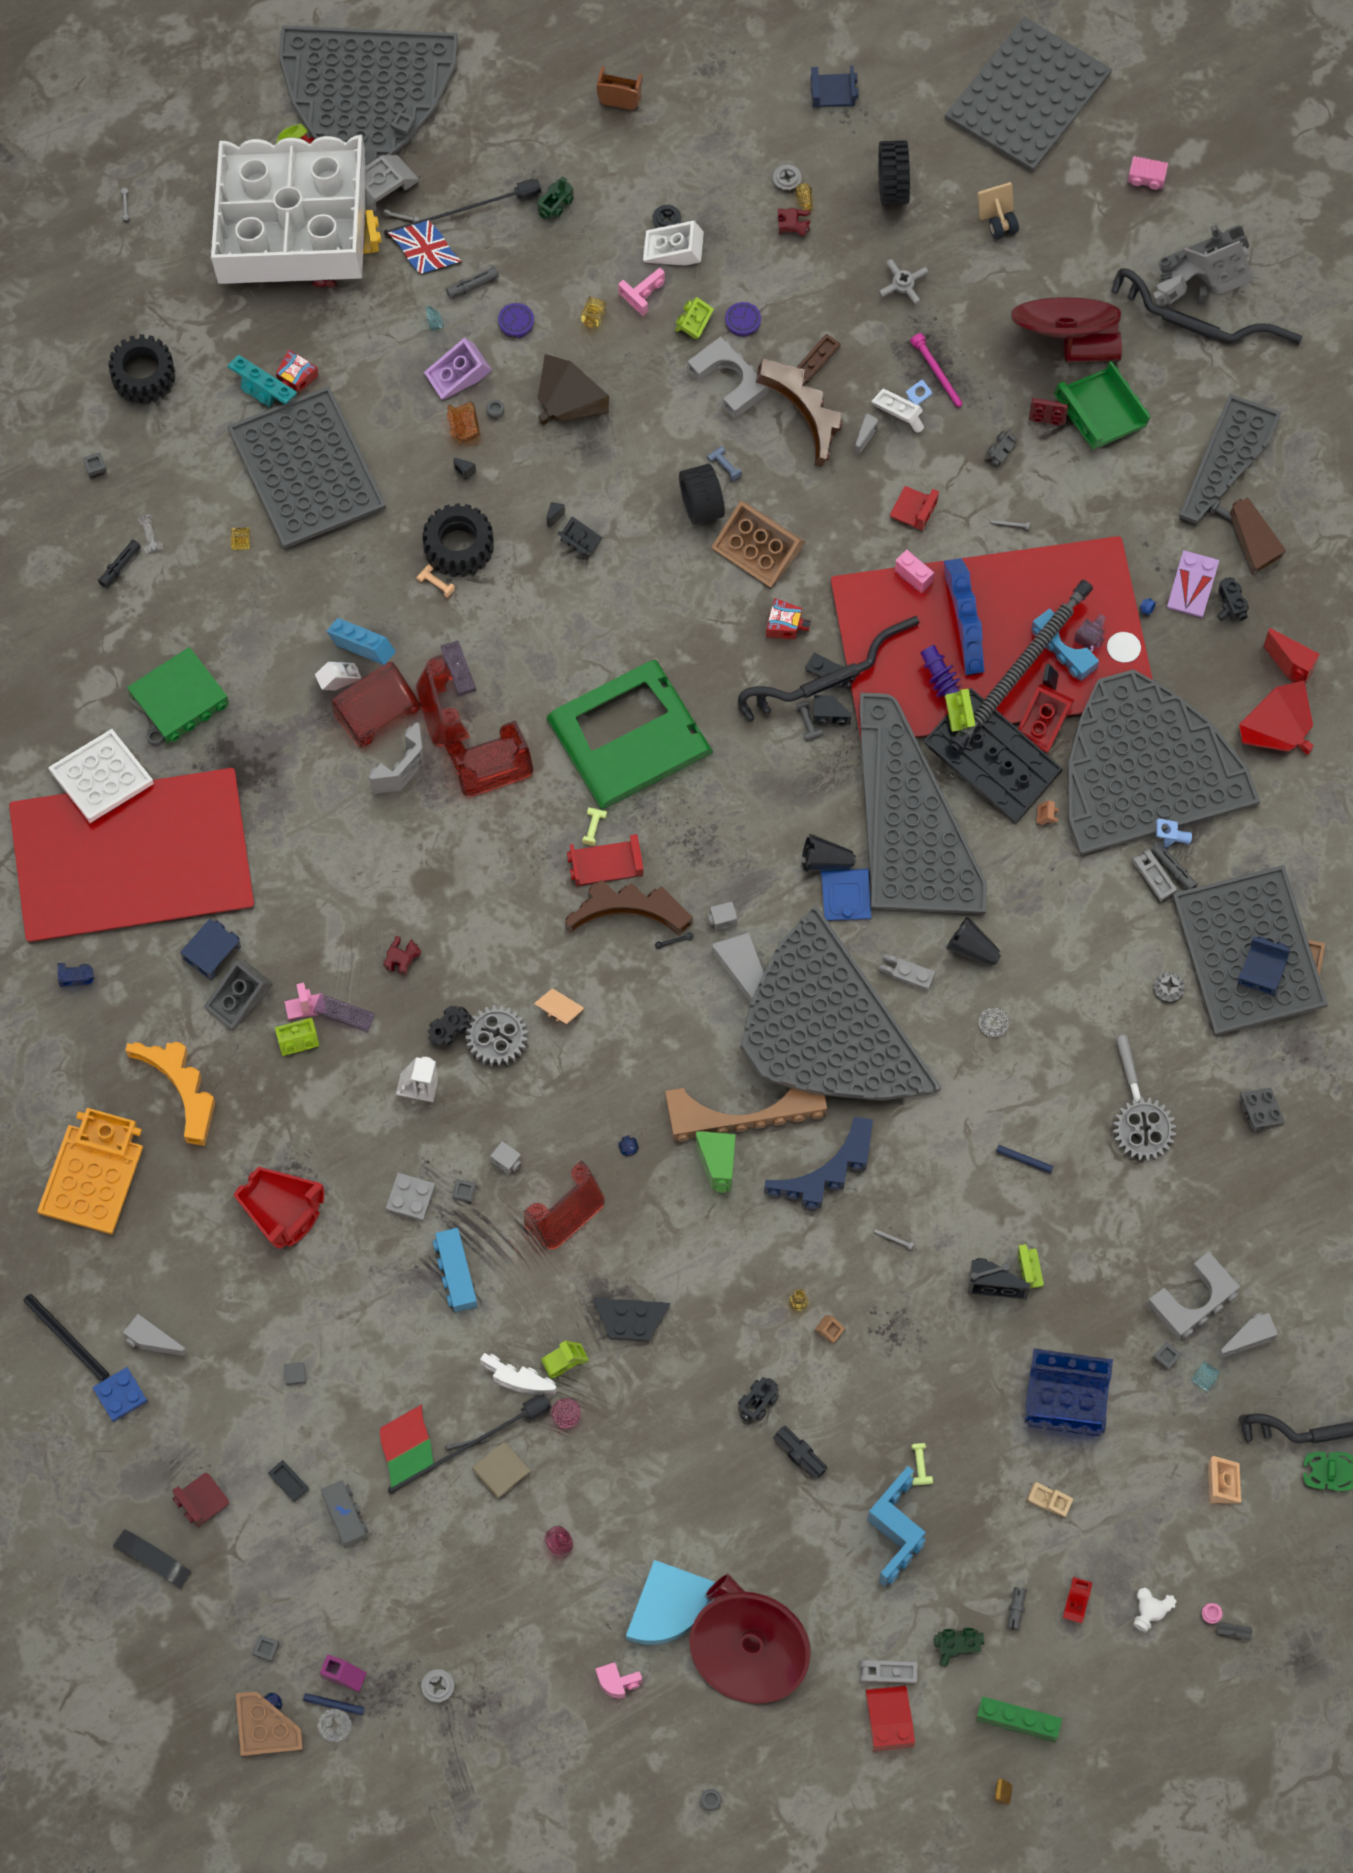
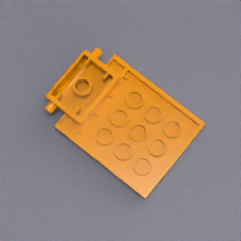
M87 1108L85 1113L79 1111L77 1113L76 1119L82 1120L80 1128L68 1125L37 1213L113 1235L144 1148L142 1145L132 1143L134 1135L140 1136L142 1129L136 1127V1121Z

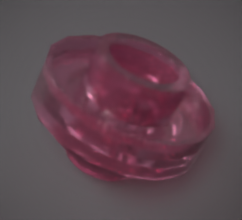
M563 1398L555 1402L552 1407V1418L556 1425L561 1428H570L579 1422L581 1410L576 1401L570 1398Z
M553 1526L546 1532L545 1541L551 1552L559 1556L570 1552L573 1541L566 1529L561 1526Z

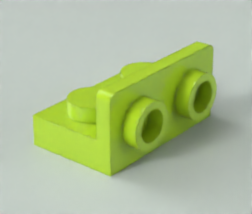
M696 297L686 302L683 307L685 310L683 315L681 314L675 322L677 324L676 332L683 330L694 339L700 337L714 308Z
M969 689L945 695L952 732L962 730L963 728H973L975 720Z
M312 1017L274 1027L282 1056L319 1047Z
M1027 1244L1019 1245L1017 1256L1022 1280L1030 1284V1289L1043 1287L1044 1283L1037 1249H1027Z

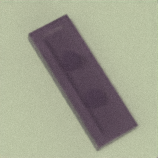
M459 641L441 645V650L458 696L476 691Z
M321 993L313 1013L368 1032L375 1014Z

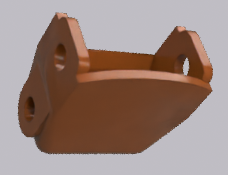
M602 66L597 80L598 99L604 105L634 110L640 104L643 74H639L637 80L607 75L605 74V67Z

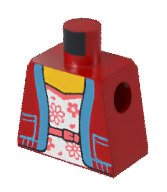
M288 350L276 372L277 380L295 390L297 394L319 376L316 365L291 350Z
M774 598L766 628V637L796 639L798 629L809 631L811 620L801 618L802 608Z

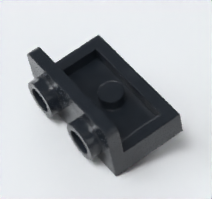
M571 517L563 531L557 533L561 537L560 541L568 546L570 544L575 546V551L582 556L585 554L591 556L603 539L602 536L575 517Z

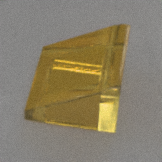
M249 527L231 529L232 550L250 549Z

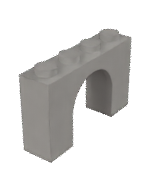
M719 337L687 361V370L698 382L702 381L712 372L722 368L734 370L742 378L741 384L723 398V408L734 419L768 395V387L756 383L757 374L754 367L748 365L740 353H736L732 345L722 337Z
M1207 1252L1197 1260L1192 1267V1270L1209 1290L1210 1299L1205 1306L1198 1309L1185 1308L1165 1288L1161 1289L1148 1301L1147 1305L1178 1341L1182 1337L1188 1338L1194 1332L1193 1328L1197 1325L1200 1327L1209 1320L1208 1316L1212 1313L1216 1315L1224 1308V1303L1227 1301L1231 1303L1239 1296L1240 1286L1210 1252Z

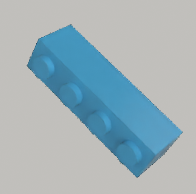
M337 618L326 631L336 646L382 665H385L396 652L386 637L340 618Z
M458 1228L435 1233L436 1240L432 1241L435 1252L439 1251L441 1258H438L437 1261L439 1269H444L445 1276L442 1277L444 1289H449L450 1295L446 1296L449 1307L453 1306L454 1312L477 1307V1300Z

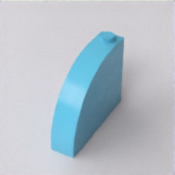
M654 1560L627 1631L626 1640L644 1645H657L668 1643L684 1636L691 1630L698 1613L710 1602L705 1597V1594L715 1582Z

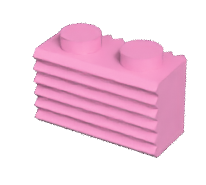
M1133 156L1128 182L1134 186L1144 185L1154 190L1163 189L1168 163Z
M905 550L896 559L895 572H898L900 576H903V579L909 581L911 586L917 588L920 593L933 583L934 572L910 551Z

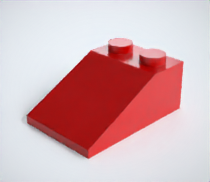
M1271 628L1268 630L1263 646L1287 679L1292 683L1304 680L1306 685L1315 670L1319 653Z
M1043 684L1038 685L1018 730L1042 751L1048 753L1072 707L1074 699Z
M906 1685L865 1690L873 1751L914 1747V1729Z

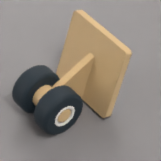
M1011 182L977 193L979 219L981 221L989 219V227L994 239L1002 238L1004 231H1008L1010 235L1019 232L1018 220L1012 212L1014 205Z

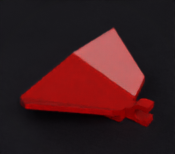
M1302 680L1275 687L1239 724L1242 744L1287 752L1298 747L1308 756L1312 752L1314 745L1304 740L1313 728L1305 681Z

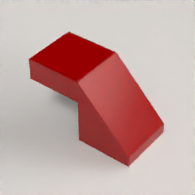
M1073 1577L1063 1618L1083 1623L1092 1582Z

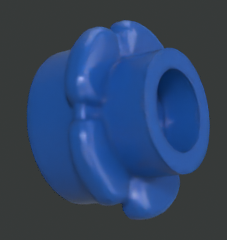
M1152 598L1142 601L1140 609L1143 615H1151L1156 602Z

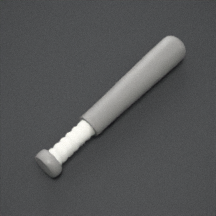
M1122 1034L1117 1036L1116 1041L1133 1099L1139 1103L1141 1095L1127 1035Z

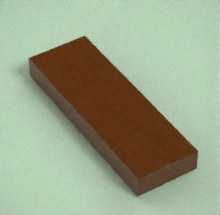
M825 334L797 366V368L805 370L806 384L809 383L841 346V343L828 334Z

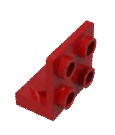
M904 486L890 513V517L923 531L938 503L939 491L932 489L929 495Z

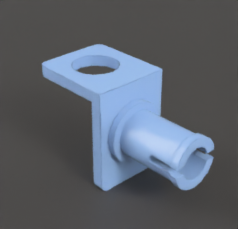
M920 380L906 391L909 396L908 401L918 406L932 395V391L923 380ZM924 387L925 394L918 397L915 393L916 389Z
M1157 819L1156 835L1157 837L1164 838V848H1168L1174 842L1186 844L1191 842L1192 833L1178 831V822ZM1163 824L1169 826L1164 832L1161 829Z

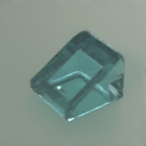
M426 306V316L430 330L444 328L440 312L430 306Z
M1204 1361L1192 1378V1381L1209 1391L1220 1375V1371Z

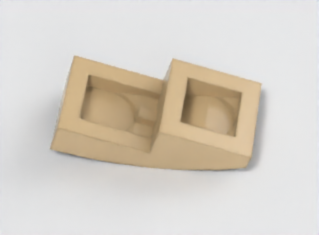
M1034 1482L1026 1501L1044 1510L1066 1517L1073 1498L1058 1490L1053 1491L1038 1482Z

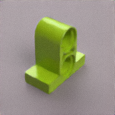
M566 1340L559 1344L560 1347L541 1359L549 1378H555L578 1364L583 1365L589 1361L581 1343Z

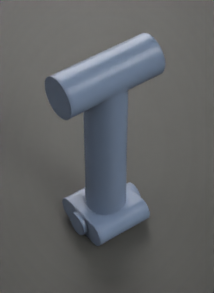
M720 446L709 454L707 459L710 462L716 459L727 470L731 481L734 482L742 476V471L740 468L736 470L722 456L726 451Z

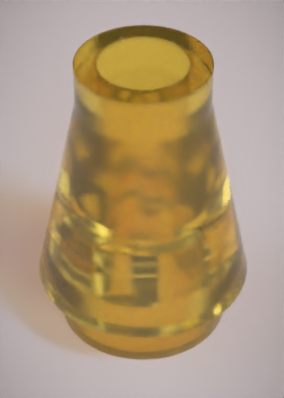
M808 183L797 185L794 193L802 210H812V187Z
M796 1289L789 1298V1304L794 1310H803L809 1303L808 1297L802 1289Z

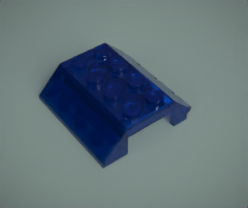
M1034 1348L1025 1408V1423H1028V1427L1042 1429L1043 1426H1046L1047 1430L1061 1432L1064 1428L1066 1432L1083 1434V1431H1086V1435L1097 1437L1104 1434L1113 1359Z

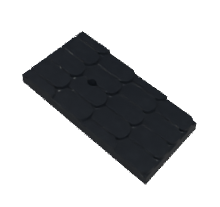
M970 688L969 694L974 713L984 699ZM996 709L982 727L977 726L974 729V734L970 737L971 741L966 745L963 753H956L949 747L950 738H953L958 731L952 732L948 714L924 740V744L934 754L947 763V766L972 785L977 792L991 802L996 809L1014 824L1021 820L1062 772V767Z

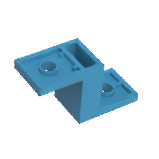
M909 1466L906 1467L869 1510L867 1521L901 1548L880 1573L879 1583L884 1587L888 1583H894L899 1576L900 1569H905L910 1564L914 1552L918 1554L926 1541L924 1539L926 1532L895 1507L900 1500L901 1493H906L913 1485L914 1470Z

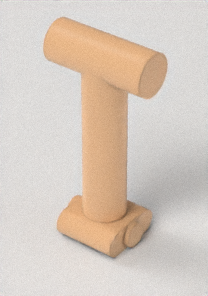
M428 564L416 579L420 583L427 579L443 590L444 596L448 598L455 590V586L452 583L448 586L431 574L434 569Z

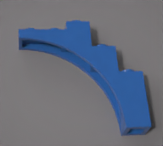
M962 558L943 561L945 579L952 596L959 627L965 674L985 672L982 626L977 615L976 598L971 590L970 572Z

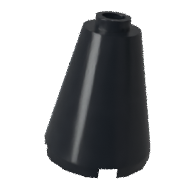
M809 834V837L805 840L802 853L805 863L802 862L801 866L804 872L848 870L851 866L855 865L856 855H853L852 850L814 834Z
M968 917L961 923L960 928L954 933L946 947L949 951L988 966L991 964L995 965L1001 957L999 954L1000 949Z

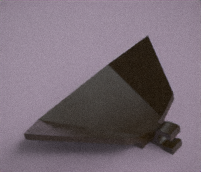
M545 354L538 400L545 410L538 416V422L543 427L553 418L556 421L565 422L609 413V395L571 361Z

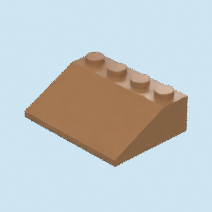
M740 501L711 548L772 588L797 557L806 541L749 503Z

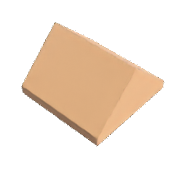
M1212 1456L1208 1463L1209 1502L1241 1503L1240 1464Z

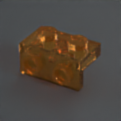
M470 401L456 408L451 404L447 405V418L451 424L450 433L454 439L464 443L481 436L473 402Z

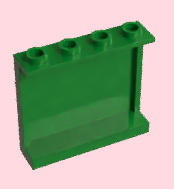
M1112 361L1108 363L1106 369L1069 385H1066L1065 382L1059 383L1054 392L1059 403L1068 405V416L1092 450L1145 428L1151 418L1148 410L1143 407L1138 396L1131 390L1129 383L1124 380L1119 369L1114 366Z
M190 647L127 687L130 697L137 701L162 734L166 744L177 741L182 734L192 731L196 725L202 721L209 720L214 713L223 711L229 704L225 692Z

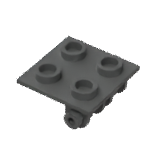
M1271 1088L1240 1093L1239 1102L1242 1104L1244 1114L1248 1113L1246 1119H1250L1248 1120L1250 1128L1254 1132L1260 1131L1261 1127L1285 1123Z

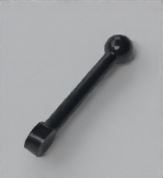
M688 932L686 936L664 942L657 941L655 947L660 949L664 945L687 939L691 941L694 935Z

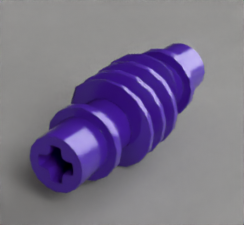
M932 645L921 651L920 654L926 663L924 667L928 668L932 674L929 683L936 684L933 687L934 691L940 690L936 696H944L945 698L947 694L960 691L959 688L963 685L956 686L960 678L953 680L957 672L949 673L953 665L948 667L943 661L945 657L939 654L936 646Z

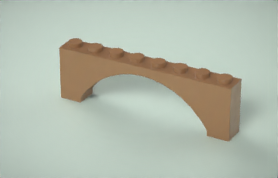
M685 1088L665 1091L673 1141L678 1140L679 1142L696 1137V1131L727 1134L729 1131L743 1132L747 1128L752 1127L761 1129L770 1124L779 1126L788 1121L801 1122L811 1117L812 1119H820L827 1115L825 1095L812 1094L791 1088L782 1099L769 1108L747 1115H729L713 1111L692 1099L685 1092Z

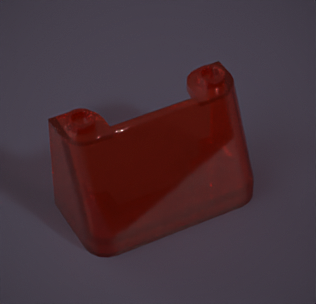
M442 655L428 660L416 683V690L433 744L439 747L470 738L468 729L462 723L458 711L451 707L442 709L438 693L447 691L446 683L448 680L453 679L451 671Z
M391 661L336 696L332 701V708L336 719L357 746L361 748L373 742L376 730L403 712L406 715L416 714L421 708V703L397 666Z
M516 720L506 723L500 728V738L468 749H465L461 741H452L444 744L463 795L468 797L525 779L533 773L534 768L529 747Z
M582 1160L571 1171V1177L577 1185L548 1210L542 1203H533L523 1212L525 1227L548 1249L558 1248L604 1206V1194L591 1170Z

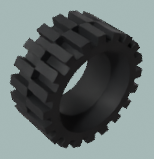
M907 140L880 141L878 148V176L881 205L909 204L910 159Z
M139 334V339H135L134 335L129 336L130 341L127 342L123 339L121 341L122 346L116 345L114 347L115 353L111 352L108 365L115 390H118V394L121 397L125 395V399L129 402L132 398L137 404H140V400H144V403L148 404L150 403L149 399L152 398L155 402L159 400L158 395L161 394L164 397L167 394L166 389L171 390L172 382L175 381V368L171 352H169L166 344L163 346L160 339H157L155 342L154 336L149 335L148 339H145L144 334ZM138 356H150L159 363L156 371L151 376L142 379L129 376L124 371L125 366L131 359Z

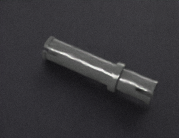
M493 266L471 278L462 279L459 283L446 288V293L450 299L462 293L466 294L472 288L499 277L498 271Z
M1161 843L1153 847L1151 852L1171 871L1176 881H1180L1187 890L1198 886V883L1187 873L1188 870L1182 868Z

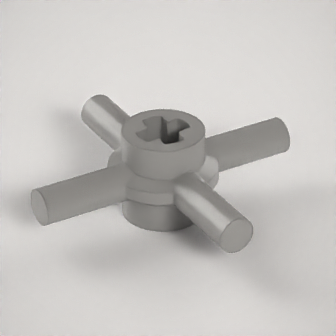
M892 259L888 260L886 264L895 275L893 284L879 290V295L883 297L896 290L902 294L907 293L915 305L919 304L921 300L912 288L914 280L928 274L927 268L924 267L911 274L906 270L900 271Z

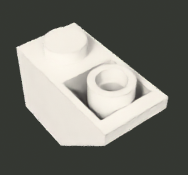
M327 662L315 674L322 690H338L362 679L355 663Z

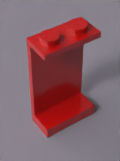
M637 834L630 835V841L575 850L574 845L570 844V851L567 852L568 863H572L573 869H570L571 880H575L576 886L598 883L601 880L608 882L644 876Z

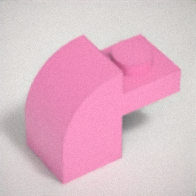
M615 1662L596 1668L600 1687L607 1695L614 1698H624V1689L633 1690L642 1683L640 1671L620 1678Z

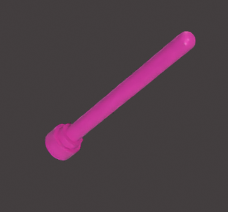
M922 333L916 334L911 338V344L914 348L921 351L956 407H961L962 401L926 347L925 337Z

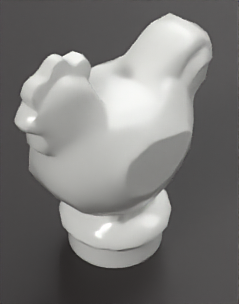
M1139 1589L1137 1599L1139 1600L1138 1608L1141 1616L1134 1618L1133 1626L1147 1633L1151 1628L1150 1621H1160L1171 1608H1175L1176 1599H1174V1596L1166 1595L1165 1599L1160 1601L1152 1596L1149 1589Z

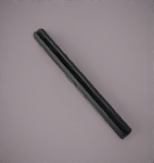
M28 1294L24 1298V1303L100 1381L106 1380L109 1376L107 1370L32 1294Z

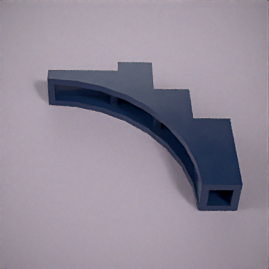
M853 1117L851 1130L844 1145L830 1161L812 1173L798 1178L765 1180L764 1193L771 1197L787 1196V1198L792 1200L803 1198L802 1206H806L807 1209L816 1210L821 1208L824 1186L831 1190L844 1189L847 1167L855 1171L866 1170L873 1119Z

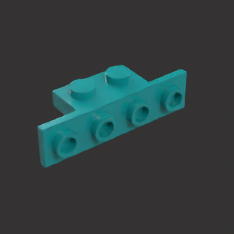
M240 355L227 365L229 369L242 376L240 389L268 407L274 404V398L286 405L297 394L295 390Z

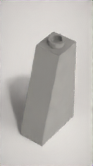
M746 933L712 944L714 956L748 1001L751 1002L764 972L750 934Z

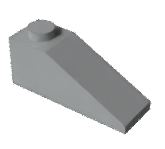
M1263 1313L1253 1315L1252 1319L1221 1349L1219 1353L1220 1359L1276 1340L1278 1333L1270 1314L1263 1315Z
M139 1314L123 1332L126 1338L125 1342L133 1348L137 1346L142 1350L179 1356L187 1354L182 1345Z

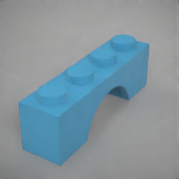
M1050 608L1033 621L1031 629L1035 637L1054 615ZM1059 632L1046 647L1047 650L1052 651L1056 655L1057 660L1062 665L1065 664L1070 674L1074 678L1077 677L1080 682L1098 668L1099 660L1088 648L1073 649L1066 646L1061 641Z

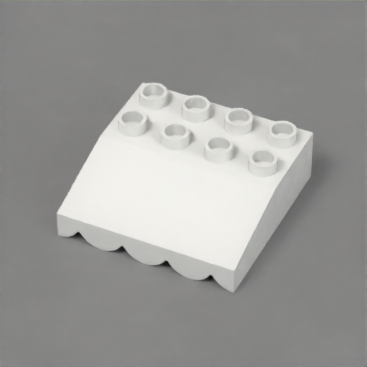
M362 135L354 136L347 142L336 137H319L311 144L298 138H285L277 142L276 145L265 140L252 139L245 141L239 147L231 142L219 141L211 260L218 284L362 278L365 227V147Z

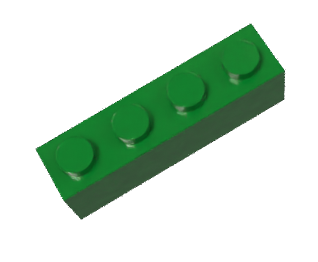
M982 1696L976 1721L1056 1742L1062 1718Z

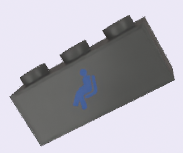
M343 1480L320 1489L344 1548L366 1540L365 1533L369 1531L365 1521L360 1522L358 1515L361 1512L357 1503H352L350 1497L353 1496L349 1484L345 1486Z

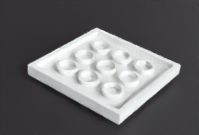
M113 729L48 767L49 772L90 823L154 784L153 779Z

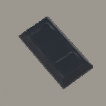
M284 1460L268 1472L272 1479L294 1502L309 1490L308 1486Z

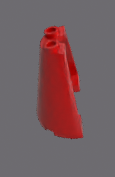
M258 1167L249 1175L248 1183L245 1186H239L233 1196L273 1246L283 1249L285 1245L290 1247L299 1242L313 1227L320 1214L318 1211L319 1205L324 1203L325 1192L321 1183Z

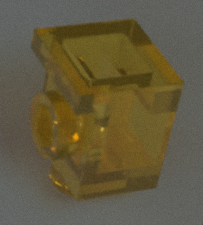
M588 297L581 314L582 321L586 326L594 327L595 325L599 327L602 317L606 312V301Z

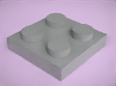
M397 1173L386 1211L424 1221L435 1189V1183Z

